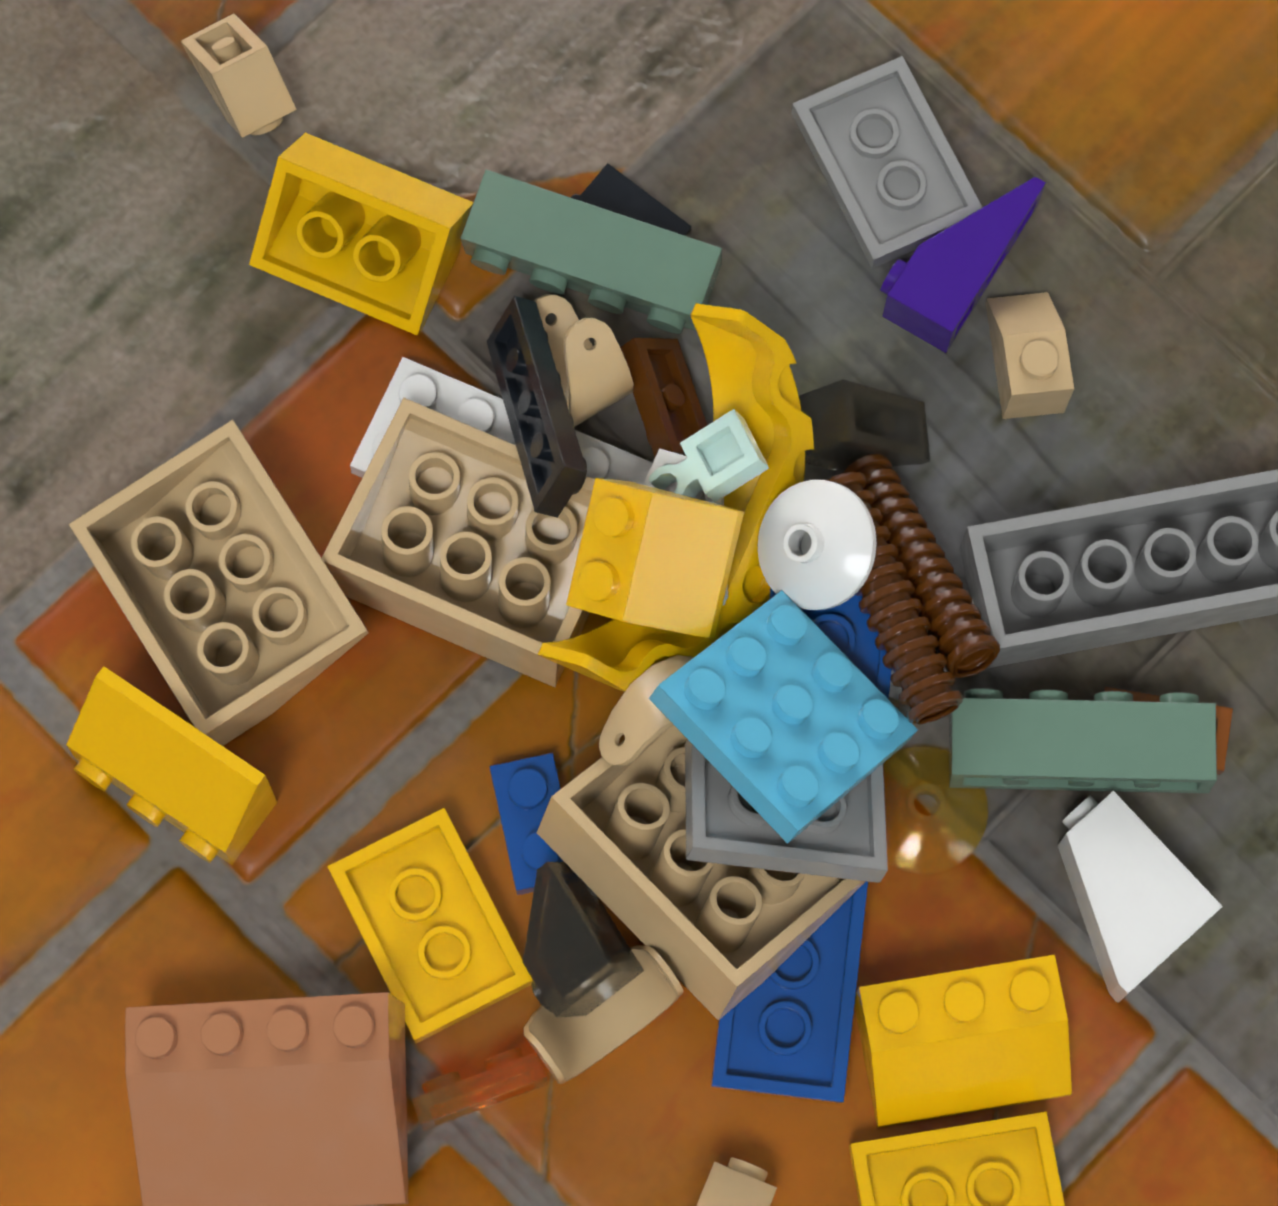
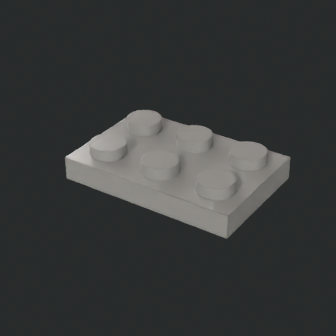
M903 56L792 104L791 114L872 269L916 250L921 243L982 208L978 197Z
M687 739L685 743L686 860L881 882L888 871L883 764L787 844Z

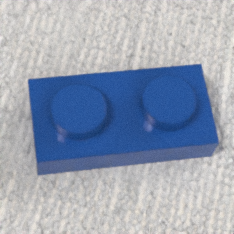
M553 753L490 766L516 894L521 895L580 882V877L537 834L551 796L561 789Z

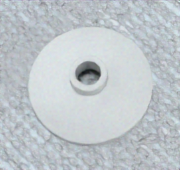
M827 480L800 482L782 492L765 513L758 535V559L765 580L776 594L782 590L802 609L826 610L834 608L852 598L869 577L875 561L877 547L874 522L866 505L849 488ZM807 532L811 537L812 544L808 553L803 555L801 542L804 534Z

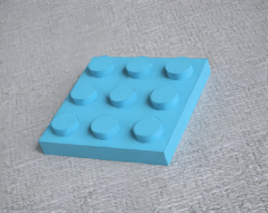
M782 590L660 683L649 697L650 701L787 844L908 743L918 731Z

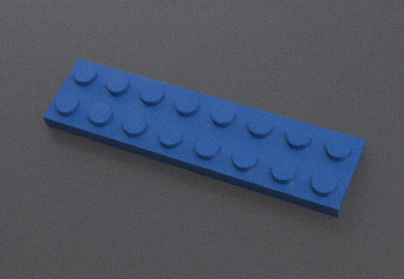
M771 587L769 591V600L776 595V593L771 589ZM854 595L843 604L826 610L800 608L889 699L892 668L889 669L884 666L882 659L886 652L876 648L874 641L878 634L877 632L869 631L866 625L870 615L861 613L858 607L862 597ZM868 881L844 902L760 986L719 1019L711 1087L836 1103L844 1102Z

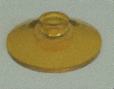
M912 747L893 754L883 763L887 862L898 869L916 874L939 873L962 863L976 849L986 829L988 802L984 788H949V752L933 747ZM920 795L933 797L937 802V812L929 816L920 814L914 806L915 798Z

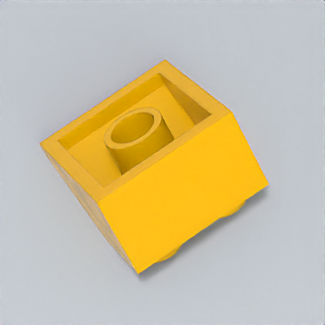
M595 478L566 606L622 622L715 639L744 511L631 481Z

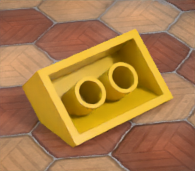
M305 132L278 156L249 265L418 336L458 257L462 244L461 235L474 202Z
M103 666L96 675L66 744L75 759L79 761L74 767V771L104 792L111 783L131 796L126 806L153 826L158 827L163 819L184 832L179 842L206 862L211 863L215 856L218 855L233 865L277 804L266 775Z
M1055 954L861 986L856 992L854 1006L877 1128L1072 1095L1068 1017Z

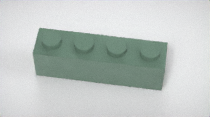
M487 169L483 175L461 235L465 254L472 256L470 262L483 270L505 275L507 268L530 275L529 282L542 290L555 294H564L565 289L569 288L589 295L588 302L599 309L622 314L626 307L648 315L646 321L650 325L676 334H681L683 327L697 331L690 316L696 303L708 305L722 265V248Z
M971 689L964 692V699L959 708L950 713L949 788L1209 793L1217 781L1216 703H1199V696L1195 694L1168 693L1161 695L1159 702L1133 701V694L1108 691L1095 694L1094 701L1068 700V693L1058 690L1034 691L1029 693V699H1003V692L999 690Z

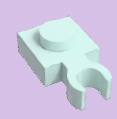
M733 409L682 441L680 444L687 459L679 464H667L659 467L650 475L649 481L657 489L661 490L668 487L671 483L677 482V488L674 493L695 498L703 490L708 497L716 502L769 469V466L745 419Z

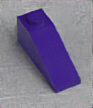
M1033 177L921 243L908 263L898 259L890 269L880 289L881 292L887 295L882 317L947 353L1038 207L1046 182Z

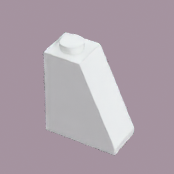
M1112 791L1099 804L1089 796L1062 821L1069 831L1058 844V849L1107 990L1112 998L1119 1003L1223 906L1128 805Z

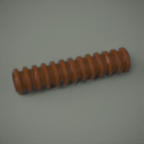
M881 454L867 455L857 459L843 473L861 472L865 475L867 483L863 489L871 491L874 495L875 500L871 507L879 509L882 513L883 518L879 525L887 527L891 535L887 543L895 545L899 553L895 561L903 563L907 571L903 579L904 581H911L914 585L915 590L911 597L912 599L920 600L923 608L919 615L920 617L928 618L931 627L927 633L937 637L939 645L936 648V653L945 655L947 660L945 669L956 678L969 677L982 672L998 656L1000 652L999 642L991 635L988 624L981 620V612L972 604V597L963 589V582L954 574V567L951 562L945 559L944 550L936 543V537L933 532L927 528L925 518L919 514L916 503L910 499V493L901 484L899 475L892 469L891 461Z
M846 472L831 477L827 481L836 482L849 488L863 501L874 522L877 541L875 561L868 579L855 595L862 597L858 605L861 613L870 615L866 623L869 631L877 632L878 634L874 641L876 648L886 652L882 659L884 666L894 670L890 678L893 686L902 688L898 698L901 704L909 705L911 709L907 712L908 721L912 724L917 723L921 725L941 719L958 709L964 698L960 691H953L951 687L955 683L954 675L950 672H945L943 669L947 664L945 655L937 654L935 651L939 645L937 637L927 633L931 627L929 619L919 615L923 608L921 601L911 597L915 590L913 583L903 579L907 571L905 565L895 561L898 557V549L895 545L887 543L890 539V531L887 527L879 525L883 518L882 513L879 509L871 507L875 500L874 495L871 491L863 489L867 483L866 477L861 472Z

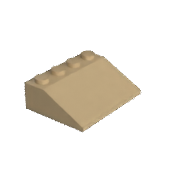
M403 397L322 556V560L346 597L552 687H556L565 667L537 654L542 643L561 641L581 635L590 613L566 606L595 479L586 476L581 490L571 496L558 518L535 513L516 445Z
M233 420L69 524L194 727L222 746L272 715L369 633Z
M672 726L653 740L628 765L618 767L607 763L602 757L550 798L537 834L645 946L648 945L657 951L677 979L719 1020L760 986L866 881L686 860L685 743L687 738L675 726Z

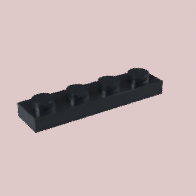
M514 296L486 342L535 513L558 518L571 496L581 490L586 479L587 463L579 446L573 417L566 403L560 374L557 372L548 343V334L544 330L537 303Z

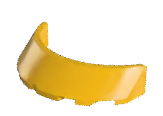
M696 303L690 315L700 338L708 365L713 398V422L735 409L745 419L769 466V469L724 496V506L744 511L727 583L728 598L725 605H722L715 639L613 619L599 628L574 638L542 643L537 654L538 656L625 692L629 685L653 664L676 655L697 656L769 600L770 586L763 576L758 559L757 544L760 526L765 513L773 501L789 487L804 482L805 450H814L812 419L802 412L797 386L790 368V364H796V360L788 343L783 337L741 309Z

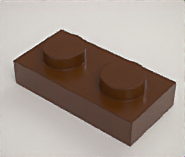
M633 338L620 348L634 383L633 395L654 457H656L659 448L686 456L680 443L706 427L707 423L679 341L672 338Z

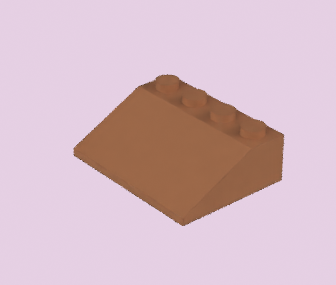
M388 992L126 1008L125 1076L143 1206H382L409 1204L405 1004Z

